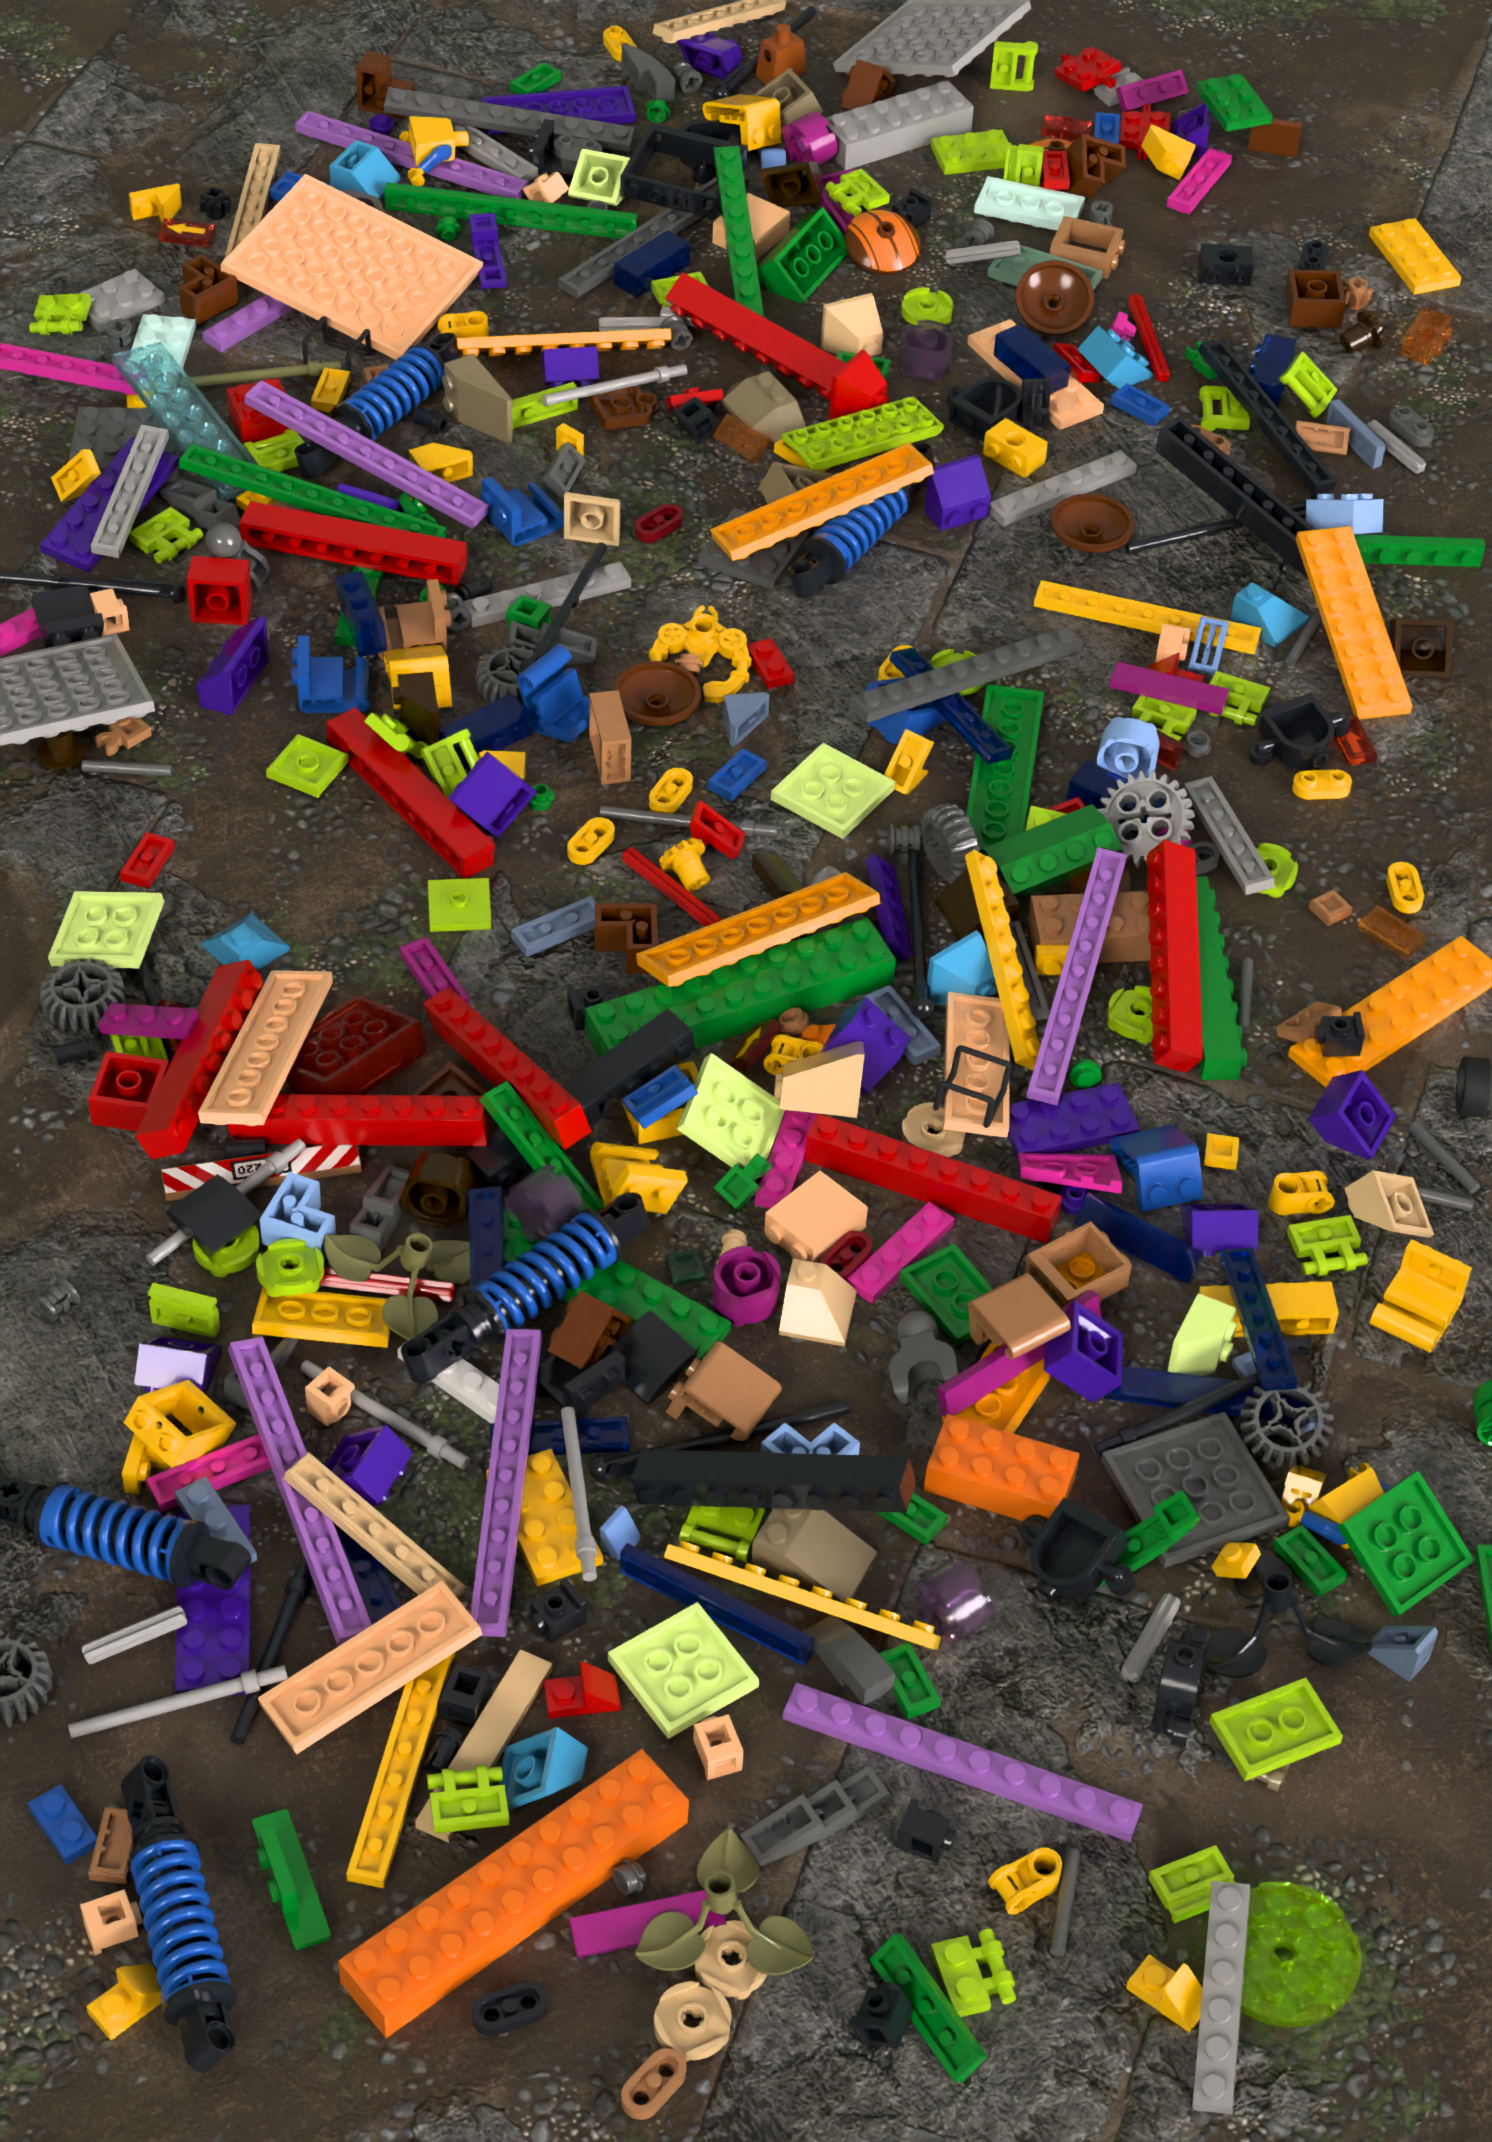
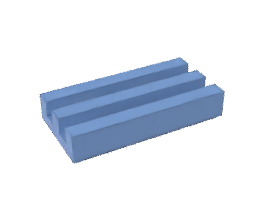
M1201 616L1188 671L1194 672L1196 670L1199 671V674L1205 675L1206 672L1211 673L1210 676H1214L1215 672L1218 671L1229 622ZM1205 624L1211 626L1202 663L1200 664L1196 663ZM1216 627H1221L1213 664L1210 666L1207 664Z

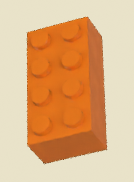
M947 1414L926 1468L924 1491L1020 1521L1037 1516L1047 1522L1064 1497L1066 1499L1069 1498L1076 1478L1080 1453Z

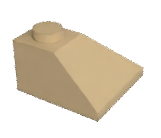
M872 293L823 305L821 349L823 351L838 354L839 350L858 353L863 349L867 351L869 356L881 354L883 331Z
M565 492L564 538L592 543L603 542L606 545L619 546L620 500Z
M1372 1170L1344 1188L1348 1198L1349 1209L1355 1218L1391 1232L1427 1238L1434 1235L1413 1177Z
M793 1258L786 1286L779 1335L845 1347L857 1290L828 1265Z

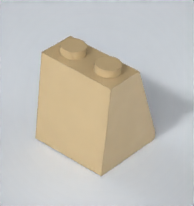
M856 1041L783 1064V1072L776 1073L774 1099H780V1109L857 1118L865 1056L863 1042Z

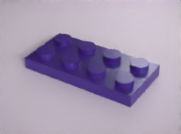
M1120 1083L1060 1094L1058 1105L1034 1099L1009 1104V1132L1007 1137L1017 1160L1018 1153L1059 1154L1110 1144V1139L1113 1137L1140 1132L1141 1130Z

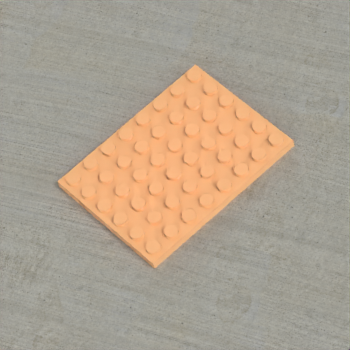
M307 174L293 186L221 263V271L236 276L237 280L318 321L322 316H326L328 326L356 340L365 329H369L371 348L395 360L405 354L410 346L421 341L476 278L483 267L482 261Z

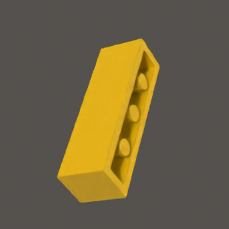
M1331 1281L1277 1282L1274 1284L1246 1283L1242 1285L1200 1286L1199 1294L1236 1308L1233 1321L1238 1323L1234 1337L1274 1335L1275 1332H1281L1282 1335L1333 1334L1339 1314Z

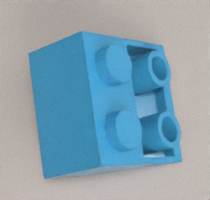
M355 140L329 166L330 184L333 188L339 191H358L377 197L379 200L385 196L384 187L386 182L398 183L400 181V175L378 147Z
M1098 325L1077 349L1107 381L1119 389L1126 383L1132 385L1150 379L1154 375L1147 368L1150 363L1141 354H1136L1134 351L1135 347L1125 338L1122 339L1111 328L1106 331Z

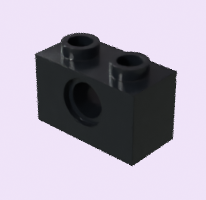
M1201 243L1198 261L1199 283L1250 286L1254 267L1252 246Z

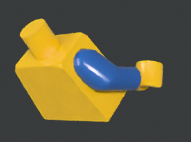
M409 116V132L404 131L399 136V140L410 143L415 164L420 166L419 168H411L407 174L413 186L421 187L425 183L423 176L425 172L428 174L438 163L454 160L455 147L468 146L469 144L468 132L453 131L451 120L448 118Z
M1366 1462L1359 1465V1471L1350 1467L1347 1482L1308 1506V1511L1305 1512L1304 1504L1301 1501L1292 1502L1293 1513L1286 1510L1290 1517L1287 1526L1296 1528L1303 1524L1305 1528L1341 1545L1342 1548L1347 1550L1350 1547L1337 1528V1525L1388 1490L1390 1486L1376 1476L1372 1467Z

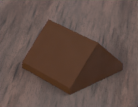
M1272 118L1271 124L1251 127L1248 150L1297 157L1302 123Z

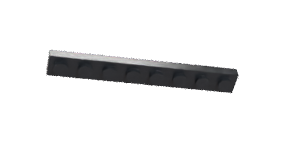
M1223 340L1201 343L1198 352L1311 493L1333 490L1337 484L1336 479Z

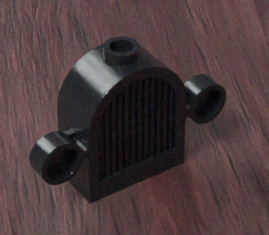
M697 120L681 128L683 131L741 144L740 125L721 123L720 120L717 122ZM679 157L683 164L693 168L694 182L706 184L713 179V172L716 173L715 165Z
M988 378L977 381L967 389L962 386H955L948 390L947 403L950 406L948 421L984 442L985 433L1005 418L1030 432L1027 425L1019 422L1022 394L1020 389L1013 383L1003 379Z
M1312 693L1262 710L1259 713V733L1264 740L1256 741L1250 745L1249 760L1255 765L1264 766L1272 761L1273 755H1276L1283 764L1294 769L1309 770L1320 768L1328 762L1333 754L1334 736L1342 737L1349 733L1351 719L1343 712H1335L1328 715Z
M1065 1497L1047 1522L1037 1516L1029 1517L1022 1522L1020 1535L1026 1545L1031 1547V1565L1040 1580V1584L1036 1589L1049 1600L1054 1601L1056 1597L1064 1600H1076L1093 1593L1104 1579L1109 1590L1117 1596L1127 1595L1134 1589L1136 1579L1131 1569L1124 1564H1115L1129 1544L1121 1528Z
M1193 1625L1192 1632L1184 1631L1180 1635V1640L1170 1637L1168 1640L1150 1731L1172 1737L1170 1745L1183 1748L1186 1746L1204 1658L1208 1631L1206 1627Z

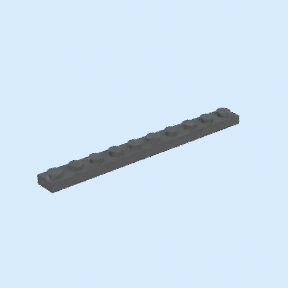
M388 87L384 103L385 113L403 116L448 118L452 124L535 137L537 128L541 129L544 119L554 120V140L562 135H570L575 138L595 140L602 145V148L624 152L631 151L634 136V127L393 87Z
M744 176L746 189L749 186V178ZM717 177L697 190L714 194L718 187ZM667 208L559 278L558 288L578 299L703 216Z
M1064 626L851 696L848 706L865 723L1080 652L1084 642L1073 631Z

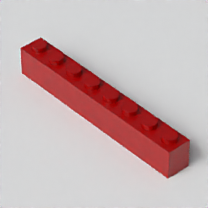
M681 273L665 298L671 307L669 310L673 314L679 315L682 318L684 316L688 317L697 328L711 330L712 335L722 342H725L726 339L729 340L738 351L744 354L747 351L754 354V358L761 364L767 366L770 363L784 377L789 378L790 375L793 376L802 387L808 390L811 387L818 390V394L830 402L832 376L846 364L845 362L689 275Z
M254 501L249 502L239 522L241 539L245 540L250 546L425 580L438 579L440 583L458 586L467 566V542Z
M355 707L326 722L327 743L332 748L347 753L349 755L348 764L463 879H467L494 865L493 851L495 850V845L491 837L487 834L484 835L476 827L475 822L470 817H466L459 810L458 806L441 792L439 786L436 783H432L424 775L419 766H414L407 759L405 753L395 750L364 721L368 716H364Z
M1164 839L1154 849L1149 851L1146 858V865L1148 866L1147 891L1149 892L1148 917L1150 921L1148 941L1150 943L1151 955L1149 961V968L1151 970L1150 995L1152 996L1151 1022L1153 1023L1151 1047L1153 1049L1154 1064L1187 1073L1203 1060L1195 849Z
M249 959L217 967L197 1008L199 1020L188 1039L181 1040L135 1134L136 1139L151 1160L184 1153L199 1121L198 1111L264 984L260 973L256 971Z
M450 987L436 993L432 998L423 1003L434 1031L495 1087L508 1081L549 1135L561 1147L567 1149L592 1132L581 1104Z
M278 1094L264 1125L227 1124L230 1136H235V1139L264 1137L265 1144H291L299 1138L305 1145L487 1146L492 1120L489 1112L479 1101L482 1096Z
M819 1113L806 1135L804 1161L926 1203L931 1202L935 1206L1048 1244L1058 1223L1062 1196Z

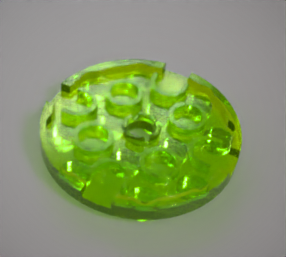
M1289 1882L1259 1883L1257 1888L1251 1889L1241 2011L1244 2014L1269 2025L1295 2028L1320 2023L1344 2007L1357 1985L1361 1971L1362 1954L1357 1933H1353L1351 1927L1344 1919V1912L1334 1902L1313 1889ZM1279 1947L1288 1948L1294 1954V1958L1285 1960L1282 1963L1274 1950Z

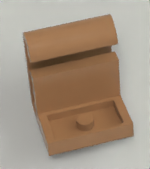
M438 579L427 580V602L396 605L398 618L386 619L384 607H379L372 612L371 620L378 656L382 661H384V650L441 644L444 651H447L446 627H451V615L449 609L444 610L447 607V596L445 590L440 591Z
M1025 1273L968 1302L970 1337L977 1345L989 1339L996 1346L1005 1343L1008 1346L1005 1349V1357L1009 1360H1013L1071 1329L1070 1321L1066 1314L1029 1273Z
M715 1342L702 1360L697 1357L694 1359L685 1372L689 1376L684 1384L678 1381L667 1397L672 1400V1403L666 1410V1413L677 1420L688 1406L716 1427L725 1419L736 1427L730 1437L738 1441H745L779 1395L782 1387L775 1379L722 1342Z

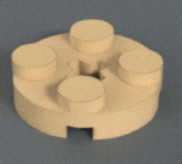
M934 1102L919 1104L908 1111V1116L903 1119L901 1127L903 1142L946 1157L957 1155L962 1151L966 1132L943 1129L944 1109L942 1104L937 1111L933 1109ZM933 1128L935 1131L941 1132L939 1134L928 1133V1129Z
M737 1920L726 1921V1925H720L716 1928L712 1925L703 1931L700 1936L705 1941L706 1948L702 1957L694 1964L696 1979L706 1988L711 1990L713 1987L720 1991L724 1997H733L738 2000L749 1997L751 1992L758 1989L767 1978L766 1974L755 1970L747 1958V1944L754 1936L749 1934L742 1921ZM733 1952L738 1953V1961L740 1963L737 1965H728L725 1963L726 1960L722 1958L723 1955L730 1956Z
M692 1981L676 1984L663 1993L656 2007L653 2023L655 2036L663 2048H671L680 2052L686 2062L710 2057L726 2045L729 2040L732 2017L730 2006L720 1991L713 1987L711 1990L701 1987L699 1982ZM687 2014H692L694 2018L701 2017L703 2019L699 2022V2026L695 2028L684 2025Z

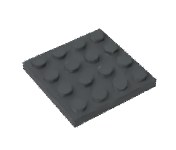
M78 407L69 461L82 449H91L99 470L102 472L131 437L136 438L141 424L168 429L169 438L164 450L179 456L180 459L184 450L188 410L175 408ZM179 466L160 488H166L179 480L181 470Z
M1225 1411L1102 1452L1101 1462L1138 1524L1155 1514L1154 1506L1180 1490L1184 1491L1201 1520L1183 1538L1157 1557L1163 1568L1221 1549L1229 1542H1241L1288 1525L1289 1515Z

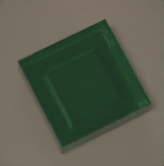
M697 1248L665 1254V1263L673 1286L705 1281L706 1273Z

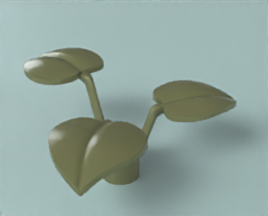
M326 1233L324 1238V1252L330 1267L337 1275L352 1282L368 1280L372 1270L379 1272L400 1256L402 1266L411 1272L407 1297L394 1295L388 1298L382 1308V1317L389 1329L407 1340L415 1338L438 1321V1311L433 1301L427 1297H414L419 1270L425 1267L427 1271L433 1270L435 1277L439 1281L462 1285L473 1277L481 1248L476 1246L474 1242L459 1240L432 1242L428 1236L422 1233H413L407 1237L404 1246L397 1245L396 1250L380 1262L381 1252L377 1244L370 1239L359 1235H332Z
M728 1828L709 1845L697 1867L698 1884L702 1890H705L706 1900L701 1903L702 1909L697 1923L693 1926L691 1919L680 1912L670 1911L658 1915L645 1928L640 1943L635 1950V1955L643 1963L660 1970L677 1971L688 1968L695 1964L705 1952V1941L697 1933L703 1929L708 1911L712 1910L717 1914H727L733 1909L737 1911L749 1934L754 1936L747 1944L746 1953L751 1966L760 1973L772 1976L782 1975L803 1967L813 1959V1949L803 1929L786 1917L769 1916L763 1920L759 1930L752 1925L742 1907L741 1901L737 1899V1893L748 1890L757 1881L760 1872L759 1863L734 1831Z

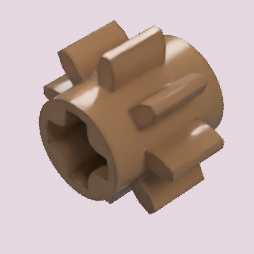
M1353 277L1349 281H1344L1343 290L1346 301L1345 306L1347 308L1358 310L1368 305L1373 289L1367 288L1368 282L1365 279Z

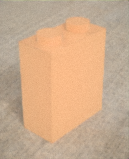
M748 193L746 195L757 260L789 233L790 211ZM721 215L713 222L712 243L727 249Z
M820 1170L765 1213L764 1234L772 1243L780 1245L789 1252L792 1258L820 1263L821 1258L844 1234L850 1231H862L866 1228L868 1207Z

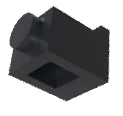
M912 188L909 190V195L892 206V212L906 218L917 229L930 220L932 198Z
M693 397L673 411L680 427L694 439L697 445L719 431L711 410L696 397Z
M604 984L575 990L574 987L567 988V1009L576 1031L585 1030V1008L615 999L613 992H606Z
M1353 1012V1016H1322L1320 1025H1316L1314 1030L1315 1043L1320 1044L1322 1056H1360L1365 1037L1360 1012Z
M565 1578L560 1581L558 1587L530 1602L529 1622L538 1634L543 1633L547 1640L552 1643L586 1623V1602L568 1579Z
M455 1664L440 1699L441 1719L473 1728L490 1691V1673H486L475 1666L465 1667Z
M911 1798L898 1829L896 1848L938 1863L943 1850L950 1852L957 1830L950 1828V1819L944 1818L936 1811H925L917 1808L918 1801Z
M883 1982L880 1988L868 1987L857 2016H852L850 2024L865 2045L898 2048L913 2011V2006L898 1985L891 1982Z

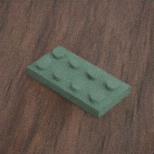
M1020 245V255L994 259L988 268L987 277L1018 286L1021 277L1032 266L1044 261L1059 260L1068 262L1084 272L1090 280L1094 291L1102 279L1103 271Z

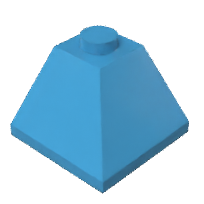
M1252 582L1235 595L1230 621L1262 628L1259 639L1275 648L1305 625L1310 617Z
M249 913L202 942V946L223 965L249 959L256 971L290 951V946L252 913Z
M975 930L929 959L927 998L934 1005L946 1006L948 991L994 997L996 994L997 986L988 949L978 931Z
M558 1727L507 1746L502 1762L503 1781L498 1782V1785H505L508 1810L551 1795L582 1780L588 1747Z

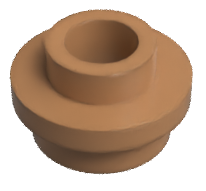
M681 654V658L675 659L676 665L687 669L693 675H699L700 668H703L704 664L703 661L698 660L697 655Z
M790 1008L779 1017V1029L784 1035L798 1036L808 1026L810 1019L807 1013L803 1012L800 1008Z

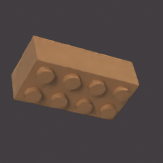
M1148 891L1117 892L1098 963L1150 961ZM1084 894L1031 896L1028 925L1034 955L1036 945H1070Z

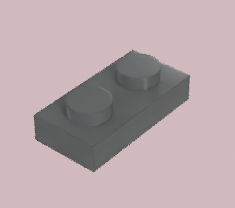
M567 441L558 449L542 479L561 498L565 492H569L586 460Z

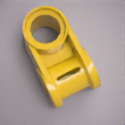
M472 311L469 313L445 314L438 320V329L441 334L454 333L456 339L489 337L488 317L484 312ZM448 321H451L452 328H449Z
M784 1034L776 1035L771 1043L772 1051L765 1057L764 1068L767 1072L776 1076V1073L783 1072V1064L818 1054L824 1045L817 1041H807Z
M1315 1170L1301 1173H1281L1274 1179L1268 1199V1206L1274 1213L1283 1216L1305 1213L1320 1214L1329 1211L1334 1206L1335 1200L1333 1195L1328 1192L1326 1186L1328 1178L1325 1172Z
M1039 1848L1019 1860L997 1869L990 1876L988 1884L991 1889H997L1006 1903L1005 1909L1008 1914H1018L1027 1909L1031 1904L1057 1890L1060 1884L1062 1860L1055 1850ZM1047 1869L1051 1874L1043 1875L1036 1870Z

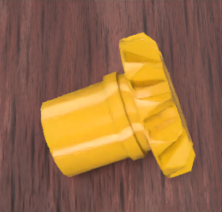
M690 838L687 841L682 840L679 844L673 845L671 849L666 850L659 859L662 870L666 872L674 871L680 878L684 888L689 892L702 888L710 881V876L701 862L700 856L705 851V845L701 839Z

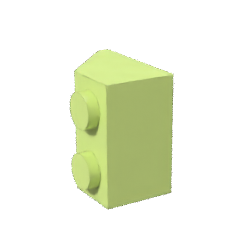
M582 149L568 196L589 201L599 200L606 204L618 205L625 198L620 196V175L630 158Z
M1197 1294L1173 1341L1166 1383L1172 1385L1215 1373L1220 1361L1227 1362L1233 1348V1343L1230 1342L1238 1326V1323L1233 1321L1235 1307L1202 1294Z

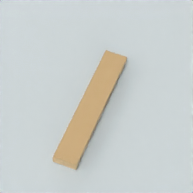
M308 1452L285 1472L283 1479L415 1593L420 1595L442 1580L457 1599L464 1593L466 1586L312 1454Z
M520 1649L448 1768H453V1771L475 1769V1765L486 1764L487 1768L495 1767L542 1689L544 1680H547L551 1674L553 1663ZM476 1784L456 1786V1790L477 1788ZM443 1788L435 1789L433 1793L443 1792ZM429 1798L417 1817L415 1826L417 1829L449 1843L455 1831L434 1834Z

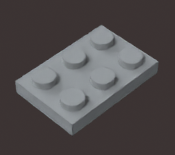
M135 268L79 293H88L91 297L92 302L86 321L99 332L105 330V325L110 320L118 318L128 320L165 303V294Z

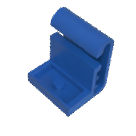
M492 477L483 479L480 499L489 505V511L485 517L513 546H520L564 527V511L536 483H528V490L532 495L526 497L518 488L506 492Z
M298 636L297 648H292V665H297V668L291 669L292 685H298L299 709L304 713H345L355 707L360 712L367 711L370 707L369 662L362 657L356 656V669H343V657H311L310 637Z
M557 644L517 676V681L531 728L538 734L571 742L589 727V698L582 694L576 669L568 668L564 671L563 665L571 660L572 656L564 646Z
M1173 1125L1110 1139L1112 1155H1115L1116 1161H1121L1122 1167L1135 1177L1138 1208L1142 1212L1203 1199L1198 1147L1195 1142Z

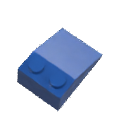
M909 677L869 682L865 692ZM946 696L866 724L884 734V738L888 742L899 744L905 729L922 736L958 713L961 707Z

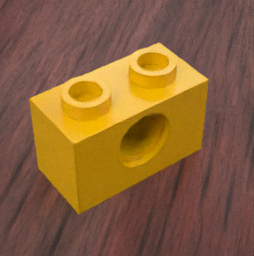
M1005 418L985 433L983 454L1026 478L1045 464L1048 442Z

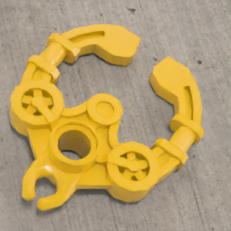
M700 605L694 611L691 621L682 625L667 623L660 627L658 637L653 647L649 649V658L651 661H666L668 653L675 654L686 649L688 654L697 655L698 660L704 662L703 667L710 663V660L717 652L725 658L732 659V665L737 668L736 671H731L730 678L727 681H711L703 686L704 702L720 703L724 701V695L736 694L744 683L749 682L750 674L748 673V668L751 667V658L747 648L746 634L741 630L735 628L726 629L719 624L718 613L713 606L708 607L707 610L710 614L702 613L705 611V606Z

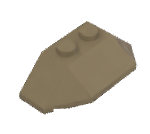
M770 371L731 385L722 399V404L749 434L767 442L776 443L782 439L781 435L783 433L806 427L797 400Z

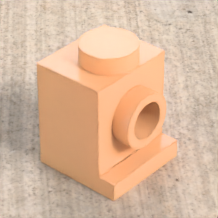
M546 172L537 177L534 183L525 186L522 190L529 200L553 203L569 188L559 172H553L549 176Z
M112 588L90 593L95 614L102 613L104 627L102 636L129 631L127 607L123 604L121 598H116Z
M1163 624L1155 663L1176 653H1180L1179 660L1185 661L1191 629Z
M327 1367L305 1387L307 1412L327 1427L331 1423L339 1421L351 1406L350 1392L355 1389L354 1384L331 1367ZM324 1387H326V1391L324 1393L321 1392V1390Z
M729 1714L721 1717H708L700 1723L694 1724L693 1741L704 1766L707 1780L742 1770L744 1751Z
M125 1889L80 1904L83 1923L94 1956L101 1954V1949L138 1937L137 1925L143 1923L141 1913L136 1901L129 1903Z

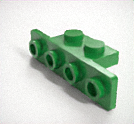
M283 1809L254 1818L252 1825L260 1846L256 1848L257 1859L261 1870H268L270 1880H267L266 1883L272 1903L279 1902L294 1949L301 1950L329 1941L331 1939V1932L289 1811Z

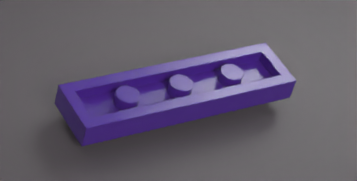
M874 853L866 859V865L868 870L867 878L871 888L879 892L880 904L875 905L877 912L876 921L880 927L882 939L892 954L906 961L913 955L895 868Z

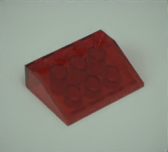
M357 994L312 1024L285 1081L299 1094L366 1095L371 1089L390 1079L392 1075L407 1065L414 1063L416 1059L427 1052L420 1020Z

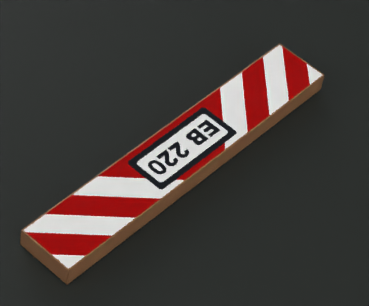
M357 1145L307 1147L288 1162L287 1168L278 1175L272 1174L256 1188L282 1184L289 1172L310 1179L362 1172ZM273 1153L161 1169L166 1201L183 1199L216 1174L226 1179L235 1187L266 1163L265 1159Z

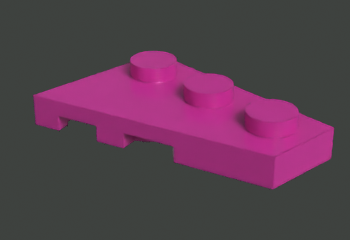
M1018 1153V1169L1022 1179L1120 1194L1122 1192V1179L1115 1155Z

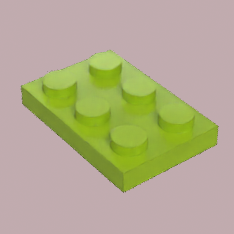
M1002 129L931 138L932 151L944 175L1005 168L1008 140Z
M1307 1678L1211 1714L1209 1719L1210 1725L1244 1781L1341 1744L1343 1737Z

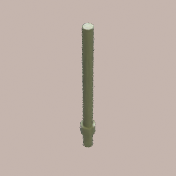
M318 360L308 361V364L185 377L179 378L180 388L185 389L303 375L318 377L323 372L324 367L341 370L340 360L321 363Z

